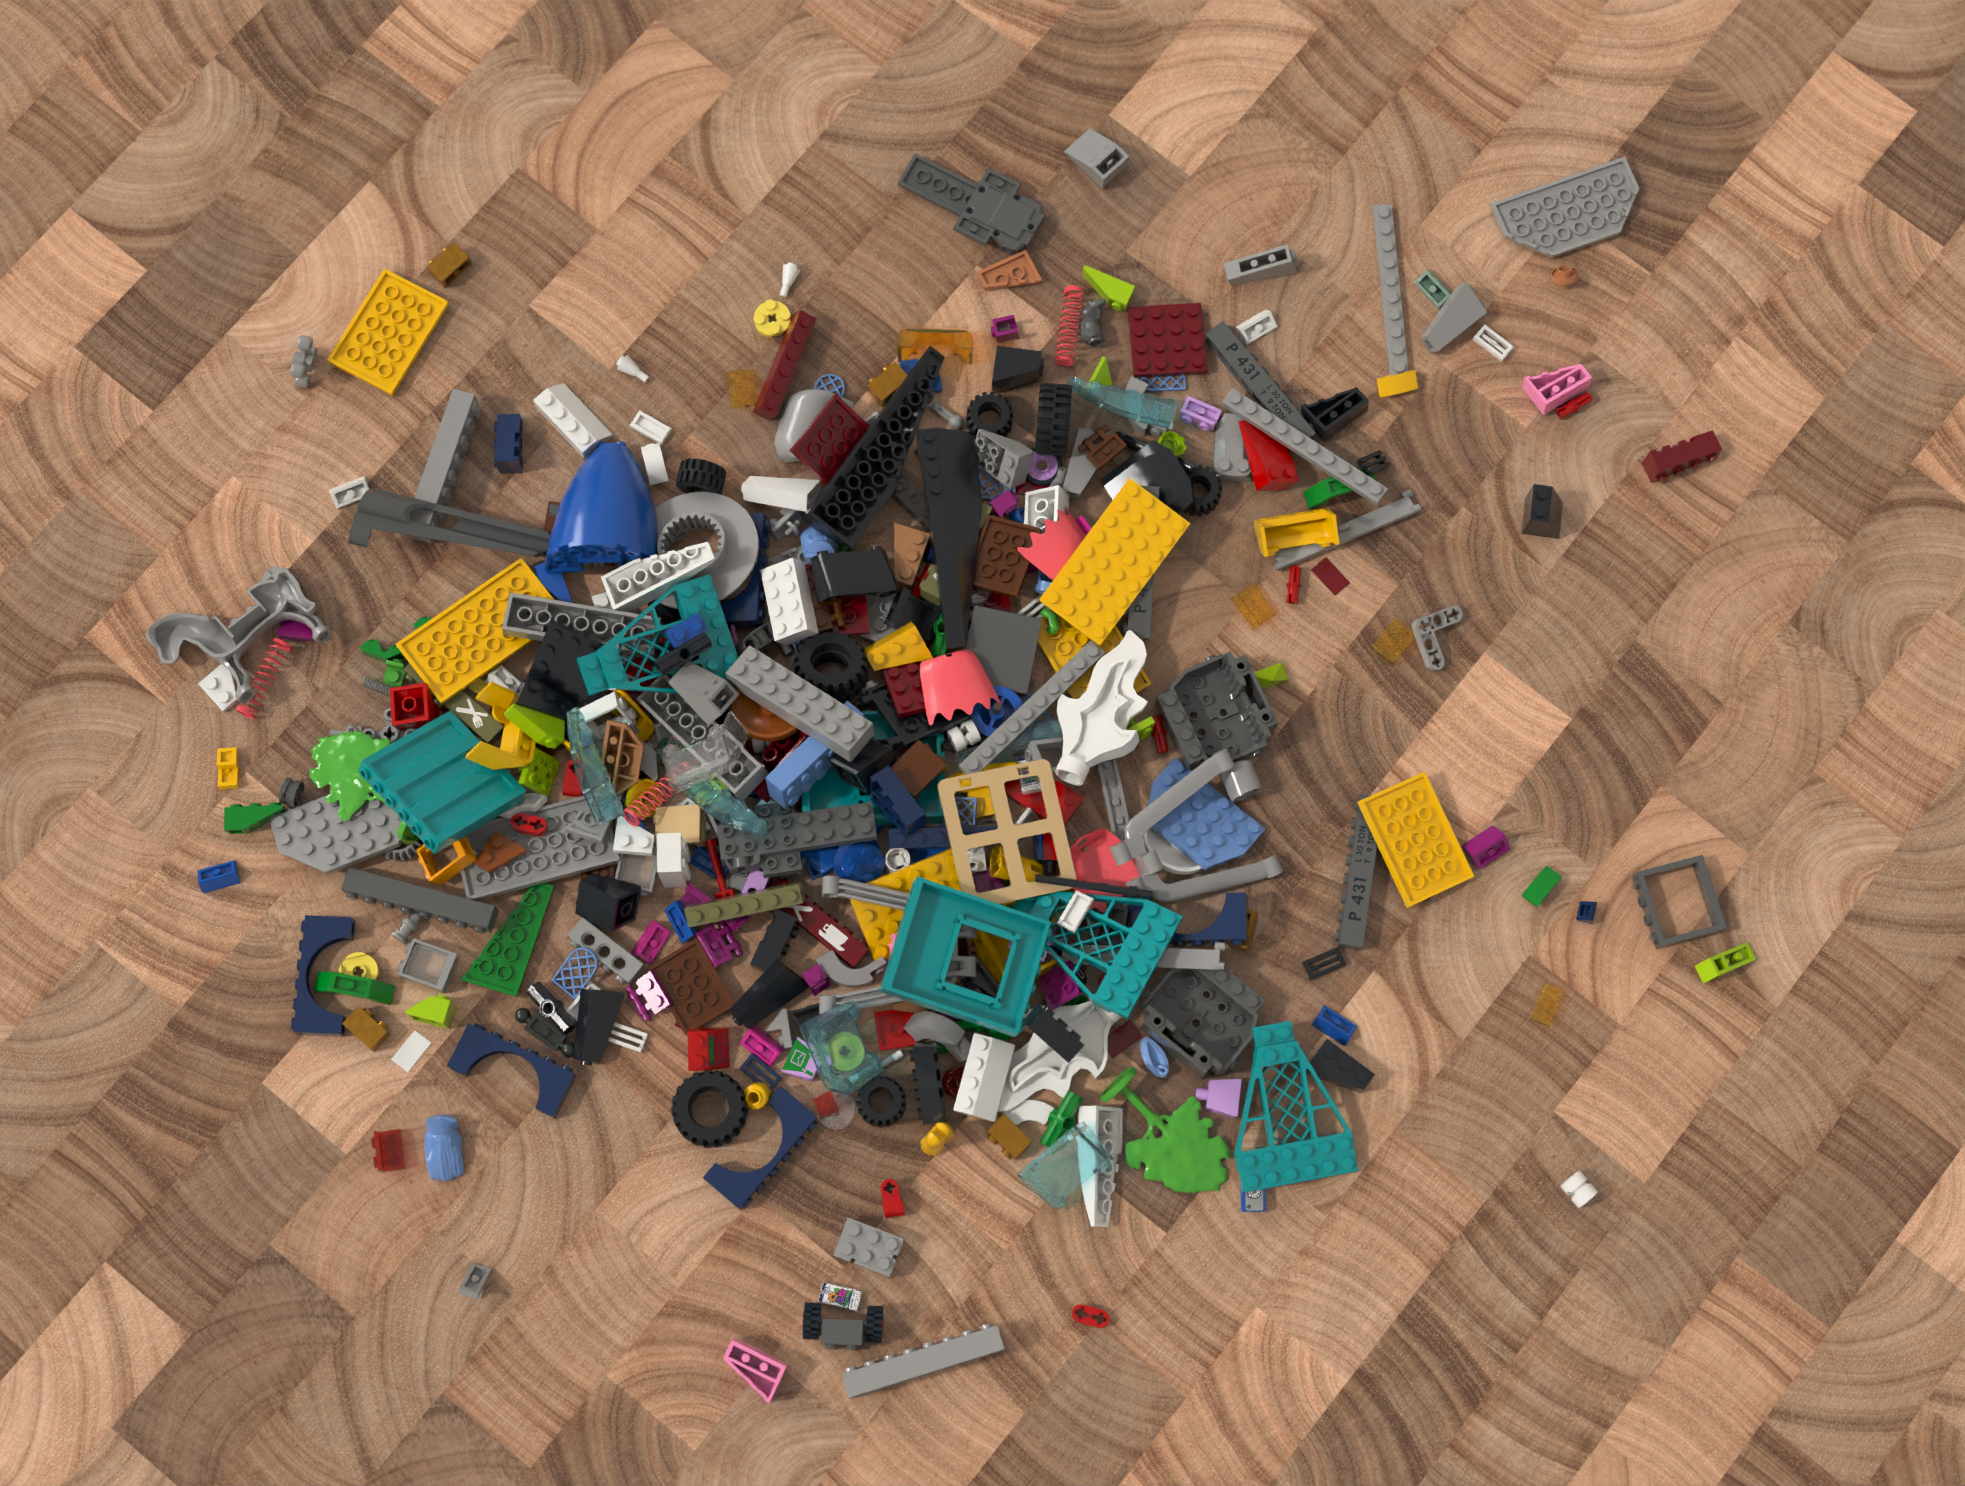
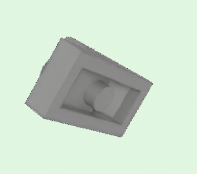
M784 1008L768 1027L766 1033L782 1032L779 1035L780 1046H784L785 1051L792 1049L793 1045L787 1009Z
M472 1263L459 1287L458 1294L476 1300L482 1298L492 1268Z

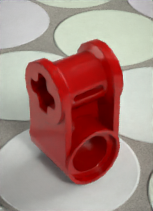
M572 759L566 765L562 788L563 796L582 797L584 794L586 770L578 759ZM577 765L580 770H576V773H574L572 768L574 769Z
M892 1179L884 1180L881 1184V1194L885 1219L905 1215L897 1182ZM887 1183H891V1186H895V1189L892 1190V1194H889L888 1191H884V1188L887 1187Z

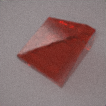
M831 1090L813 1099L821 1118L839 1110Z

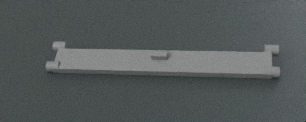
M1411 490L1402 492L1401 500L1338 525L1339 545L1421 511L1420 505H1413L1409 498L1413 496ZM1313 543L1283 548L1274 555L1277 563L1273 565L1277 571L1339 545L1332 543L1331 546L1321 547L1320 544Z
M1063 938L1058 939L1059 941L1065 943ZM1215 942V950L1166 948L1156 968L1224 970V962H1219L1220 950H1225V943ZM1095 945L1083 946L1086 954L1096 951ZM1097 945L1099 950L1110 947L1105 945ZM1120 949L1114 950L1115 956H1117ZM1062 951V956H1059L1064 963L1070 960L1073 964H1077L1079 961L1078 958ZM1111 951L1100 954L1103 962L1114 960Z

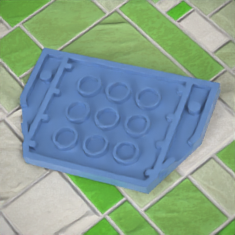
M1174 758L1153 781L1148 805L1187 776L1192 770H1187L1182 762ZM1208 783L1151 827L1204 870L1211 869L1215 865H1222L1229 860L1243 857L1266 829Z

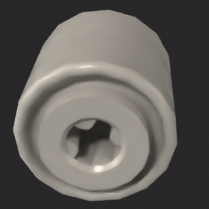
M1250 760L1236 761L1233 768L1219 774L1232 803L1247 799L1263 789Z

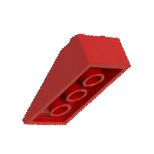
M1240 420L1238 423L1256 491L1287 490L1299 482L1295 464L1286 447L1249 422Z
M1020 779L1004 783L1006 796L1025 809L1031 808L1040 820L1047 818L1042 791L1023 795ZM1054 781L1064 826H1066L1082 805L1084 798L1059 781Z

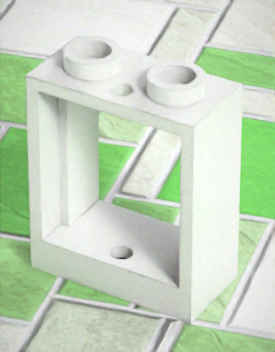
M612 692L574 711L577 726L593 743H596L598 739H604L607 724L605 722L597 726L593 719L614 709H617L622 715L611 719L613 721L627 723L628 725L632 722L636 724L635 718L637 716L632 707L629 708L625 699L619 697L616 692Z

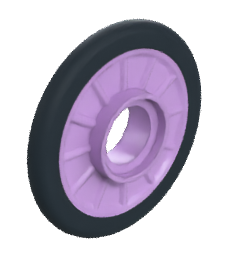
M1032 448L1031 450L1034 453L1026 479L1035 485L1051 484L1057 476L1058 468L1062 467L1060 456L1039 455L1035 452V448ZM1038 462H1045L1047 468L1039 470L1036 465Z

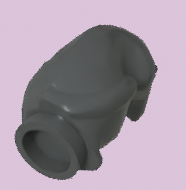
M1106 299L1089 301V304L1082 309L1080 318L1081 336L1084 342L1093 348L1099 347L1105 342L1103 329L1097 322L1100 319Z

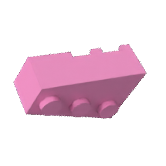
M1582 364L1561 368L1551 373L1543 372L1541 375L1534 377L1526 376L1523 380L1522 389L1541 413L1545 415L1588 390L1592 377Z
M737 1338L731 1340L723 1357L768 1404L773 1400L789 1366L788 1363Z

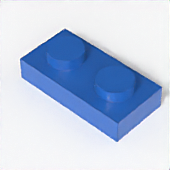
M698 612L664 632L672 647L676 648L708 630Z
M680 899L673 902L664 911L683 944L691 940L698 932L695 926L688 928L685 907Z

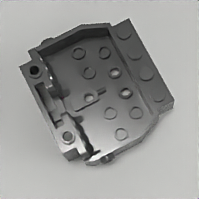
M1230 651L1216 657L1215 655L1208 656L1204 659V662L1184 670L1169 686L1168 692L1157 696L1155 706L1162 716L1163 723L1187 770L1197 768L1204 761L1211 758L1212 754L1226 748L1233 762L1255 758L1261 755L1268 746L1278 721L1246 655L1235 659ZM1246 688L1250 694V697H1248L1245 692ZM1220 711H1225L1227 715L1221 716ZM1190 714H1196L1197 718L1192 719ZM1198 731H1204L1205 735L1200 736Z
M1225 967L1224 970L1173 968L1154 990L1149 989L1143 996L1145 1001L1141 1006L1140 1014L1146 1020L1140 1030L1200 1080L1208 1071L1217 1077L1224 1074L1228 1068L1232 1070L1239 1062L1236 1058L1252 1040L1251 1027H1256L1259 1016L1256 1012L1265 1000ZM1208 992L1210 994V998H1204L1203 993ZM1219 1005H1224V1006H1225V1010H1224V1011H1220V1010L1218 1009V1006H1219ZM1193 1021H1198V1022H1199V1026H1198V1027H1194V1026L1192 1025V1022H1193ZM1163 1030H1165L1171 1035V1037L1175 1041L1174 1043L1164 1034H1162ZM1182 1048L1191 1051L1194 1056L1190 1057Z

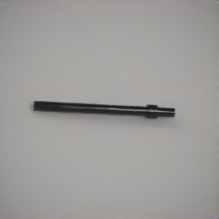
M1038 874L1035 876V882L1122 894L1128 895L1129 898L1143 897L1152 899L1153 891L1137 889L1136 886L1122 887Z

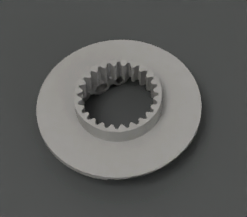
M692 492L671 498L655 508L659 537L657 550L659 555L668 553L667 550L671 548L674 542H680L689 531H694L701 525L702 527L707 525L719 537L718 552H714L716 560L687 581L710 574L719 601L732 594L743 584L757 562L759 537L751 516L740 504L721 494ZM673 593L660 602V604L678 609Z

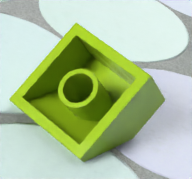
M438 994L437 997L430 996L406 1010L405 1014L412 1020L450 1029L456 1006L448 996Z

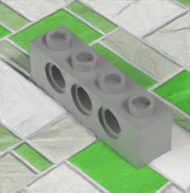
M583 917L567 935L571 939L569 943L575 948L587 947L593 950L597 955L598 961L601 963L600 967L607 973L610 971L617 975L615 979L623 985L625 983L631 985L645 968L643 963ZM588 937L595 938L594 944L590 946L585 945V940ZM603 949L610 950V954L607 957H601L600 952ZM618 961H625L624 968H615Z

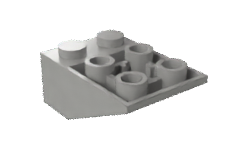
M1091 128L1064 151L1102 189L1129 164L1130 156L1123 149Z
M978 429L974 443L977 466L1010 489L1025 483L1034 451L1021 442Z
M690 661L686 662L668 681L707 725L721 716L739 695L727 680Z

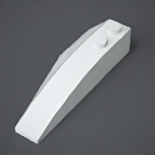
M709 542L685 547L678 551H668V553L662 555H652L650 558L635 559L601 576L613 610L631 612L659 598L672 586L687 581L716 559Z
M1079 1106V1170L1085 1205L1092 1227H1108L1112 1207L1110 1196L1114 1192L1116 1185L1113 1183L1115 1172H1118L1119 1169L1117 1158L1118 1154L1122 1152L1123 1108Z

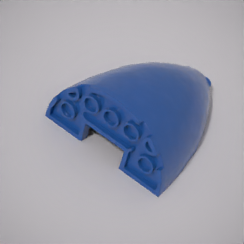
M599 442L570 482L558 507L551 531L545 560L546 572H584L583 563H618L619 567L635 559L650 558L652 555H659L657 550L659 538L657 517L651 492L641 468L625 442Z

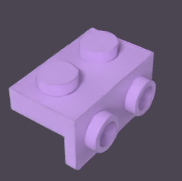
M1187 396L1180 410L1179 418L1185 423L1198 425L1204 431L1213 432L1222 410Z

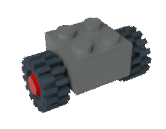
M805 1302L802 1338L819 1340L821 1324V1344L825 1345L826 1349L838 1350V1346H845L846 1350L858 1351V1347L863 1346V1329L866 1326L865 1342L882 1343L884 1306L867 1305L866 1320L823 1319L821 1317V1303Z

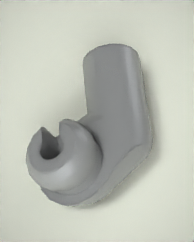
M1058 468L1057 476L1049 487L1059 485L1063 488L1067 473L1066 468Z

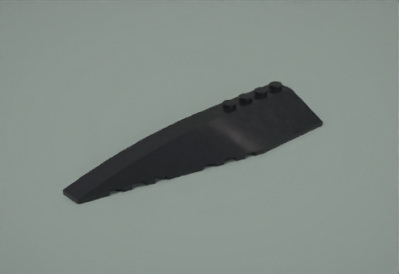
M931 345L898 386L801 518L816 531L850 549H853L895 490L902 466L907 458V453L917 432L921 416L926 408L927 400L945 358Z
M944 428L918 429L916 441L946 649L966 648L982 510V494L972 432Z

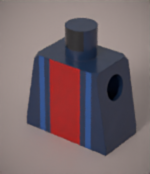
M1065 830L1068 839L1069 830ZM1045 833L1031 836L1035 860L1040 864H1044V874H1056L1058 860L1052 835Z

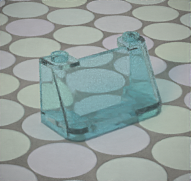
M845 1002L806 1020L800 1025L801 1033L824 1086L829 1091L851 1095L883 1071L880 1057L875 1053L867 1052L854 1021L860 1017V1008L856 1002Z
M1083 1121L1066 1132L1022 1169L1017 1176L1052 1209L1056 1207L1059 1210L1067 1203L1065 1199L1098 1171L1103 1173L1111 1167L1109 1162L1114 1158Z

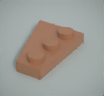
M1026 250L976 272L984 290L1042 283V279Z

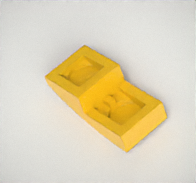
M1409 370L1396 375L1391 374L1377 379L1380 397L1418 389L1415 370Z
M237 747L217 749L219 790L238 789L239 762Z

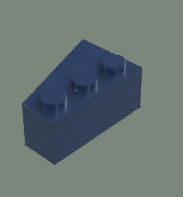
M497 414V421H494V430L496 432V438L494 439V466L498 468L500 474L523 473L522 417L520 414Z
M889 765L870 777L871 801L906 837L925 826L926 813L924 809L917 804Z

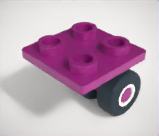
M1070 960L1065 962L1067 967L1073 971L1076 964H1073ZM1060 966L1040 977L1046 1005L1052 1011L1081 994V989ZM1080 967L1076 977L1085 985L1087 977Z

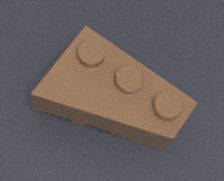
M894 523V574L898 587H905L912 592L930 543V534Z

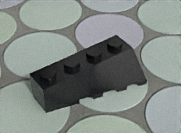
M936 1041L912 1044L913 1049L909 1050L910 1061H915L916 1069H912L913 1081L918 1082L915 1096L916 1101L920 1100L921 1108H917L919 1120H923L924 1125L947 1122Z

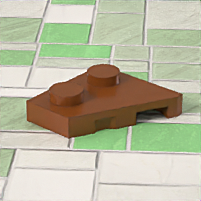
M495 831L473 863L491 874L498 870L499 867L511 863V860L517 856L525 855L527 851Z

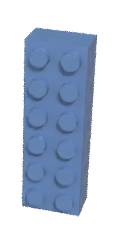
M847 701L844 704L865 718L864 714ZM809 736L765 777L769 796L784 809H787L790 805L793 806L803 793H807L817 780L825 776L826 771L832 767L828 759L835 752Z

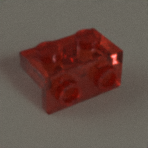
M401 1129L383 1132L374 1131V1137H371L373 1149L376 1148V1156L373 1158L375 1169L378 1168V1171L381 1173L404 1170L405 1161Z

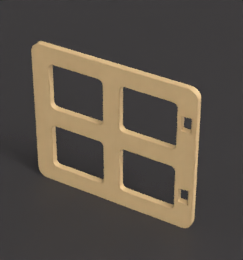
M1041 759L946 778L938 783L939 797L962 892L1002 904L1073 888L1035 881L1027 882L1017 844L1018 839L1050 833L1060 869V875L1057 877L1077 880L1052 770L1047 760ZM1028 767L1029 774L1019 776L1017 769ZM1037 776L1040 782L1047 818L1014 825L1004 783ZM970 779L971 786L961 787L959 781ZM987 786L990 791L998 827L995 830L964 835L954 793ZM1000 843L1003 848L1011 885L1001 889L978 893L975 890L967 851L968 849Z

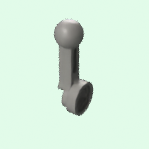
M932 391L929 395L932 401L926 405V409L935 412L946 420L953 430L961 429L964 424L962 417L953 415L936 402V394Z

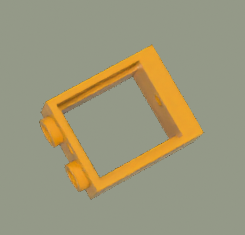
M466 836L453 843L458 857L440 871L434 860V853L430 849L426 848L423 844L416 850L419 856L418 860L426 871L425 876L430 882L443 885L476 860Z

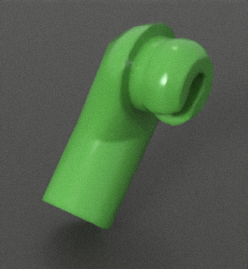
M1045 607L1040 615L1048 620L1049 626L1047 631L1053 635L1060 629L1059 617Z

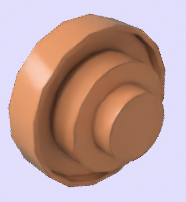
M1568 265L1559 266L1551 272V280L1560 287L1567 288L1578 280V270Z

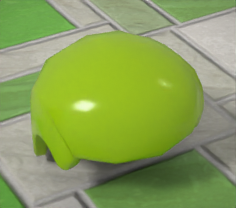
M1165 432L1158 439L1159 444L1173 450L1175 455L1179 457L1187 449L1184 437L1179 436L1176 432Z

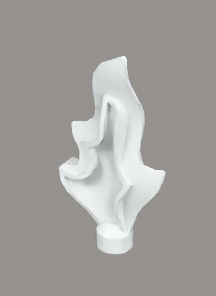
M1131 630L1126 632L1125 637L1117 647L1104 655L1096 663L1087 691L1079 699L1068 698L1063 694L1058 698L1057 714L1063 733V752L1055 769V774L1069 784L1083 785L1090 767L1103 761L1127 755L1135 749L1140 741L1137 730H1127L1126 728L1130 719L1142 712L1148 704V701L1137 695L1134 690V682L1145 664L1147 653L1144 642Z
M1092 1001L1079 1005L1060 1006L1054 1009L1053 1012L1055 1014L1053 1017L1056 1020L1060 1017L1068 1025L1066 1029L1070 1032L1072 1030L1077 1032L1081 1036L1080 1041L1084 1044V1047L1068 1063L1040 1037L1033 1033L1030 1042L1013 1053L998 1112L1008 1111L1018 1106L1035 1092L1042 1089L1052 1090L1064 1098L1069 1090L1072 1076L1080 1069L1090 1071L1096 1080L1103 1073L1107 1062L1110 1027L1120 1020L1122 1016L1112 1011L1109 1013L1093 1005ZM1033 1008L1029 1009L1027 1014H1024V1018L1032 1011Z

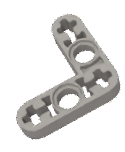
M1458 606L1447 607L1416 619L1412 623L1413 634L1424 663L1430 671L1440 670L1445 664L1434 631L1459 622L1462 619L1463 613ZM1455 612L1456 615L1447 619L1445 616ZM1435 616L1441 619L1439 626L1434 623L1433 619ZM1428 623L1429 626L1419 629L1421 624ZM1426 639L1432 643L1430 650L1424 645ZM1437 660L1438 663L1433 665L1432 661Z

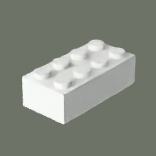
M790 558L760 570L774 641L783 645H789L818 634L804 562Z
M657 833V873L664 888L687 887V881H691V871L687 863L691 861V855L686 839L682 838L681 833Z

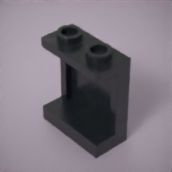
M903 587L896 593L884 624L897 630L912 622L923 641L928 642L936 634L934 632V624L940 619L941 607H936L910 594L911 590Z

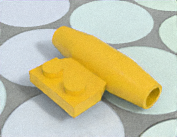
M1017 762L991 763L983 771L1016 765ZM960 771L948 777H945V779L965 774L962 771ZM970 779L959 781L961 787L971 786ZM987 786L955 792L968 793L967 797L978 798L976 819L995 814L990 791ZM973 803L970 807H971L972 810L974 811V803Z

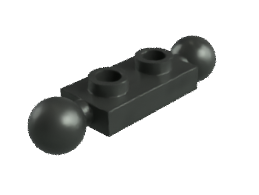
M526 1008L516 1010L515 1019L519 1023H527L524 1028L527 1032L554 1052L561 1048V1052L565 1057H573L575 1044L565 1042L568 1038L567 1035H563L555 1026L537 1013L531 1017L529 1010Z

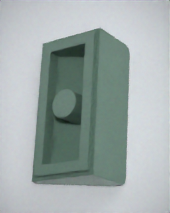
M1428 269L1414 282L1439 309L1452 293Z

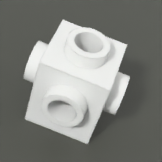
M984 848L968 849L967 854L971 872L976 873L977 871L987 870Z

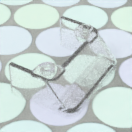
M732 711L728 712L722 725L713 726L709 730L707 739L683 748L674 736L670 737L666 747L663 749L662 759L669 784L675 792L683 791L722 775L736 765L749 733Z

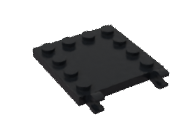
M552 620L527 677L529 675L575 703L578 705L576 709L578 710L602 698L606 690L592 695L588 694L576 658L594 653L604 644Z
M885 681L867 689L866 695L857 699L859 702L857 707L861 712L867 710L873 704L891 729L895 737L889 738L886 742L893 748L894 752L901 745L904 749H907L918 740L922 742L971 719V715H968L962 709H955L950 721L941 713H937L932 725L928 722L926 712L899 718Z

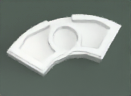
M525 793L521 803L499 816L510 819L517 813L537 812L548 800L547 796L539 793Z
M1024 1100L1018 1106L1008 1111H1003L1001 1114H1005L1016 1126L1025 1121H1035L1044 1126L1048 1122L1051 1111L1055 1108L1041 1101Z

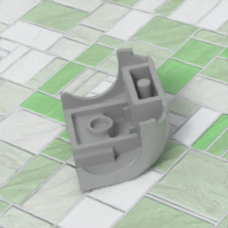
M806 389L794 393L786 400L774 441L779 460L784 463L800 461L789 450L831 397L835 395L834 393L825 390ZM839 396L848 406L853 408L854 402Z

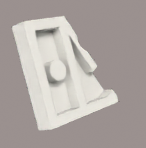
M223 664L219 665L198 683L224 713L238 702L235 697L234 678Z
M618 815L613 852L652 856L655 836L639 826L630 825L624 817Z

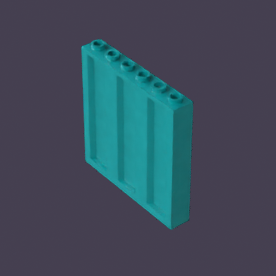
M451 710L363 759L358 770L360 776L372 786L373 790L385 800L386 804L398 814V817L411 828V831L423 841L426 848L430 849L434 854L521 803L526 793V790L506 769L492 770L465 758L466 754L480 741Z

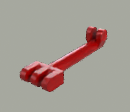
M718 838L706 840L705 844L720 889L719 892L714 893L715 899L736 895L734 887L727 889L715 848V846L719 845Z

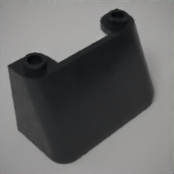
M881 546L871 547L870 550L840 553L819 551L816 556L811 558L817 603L828 602L827 599L839 600L841 598L874 595V597L879 596L880 598L889 597L899 591L898 582L886 550L882 549Z

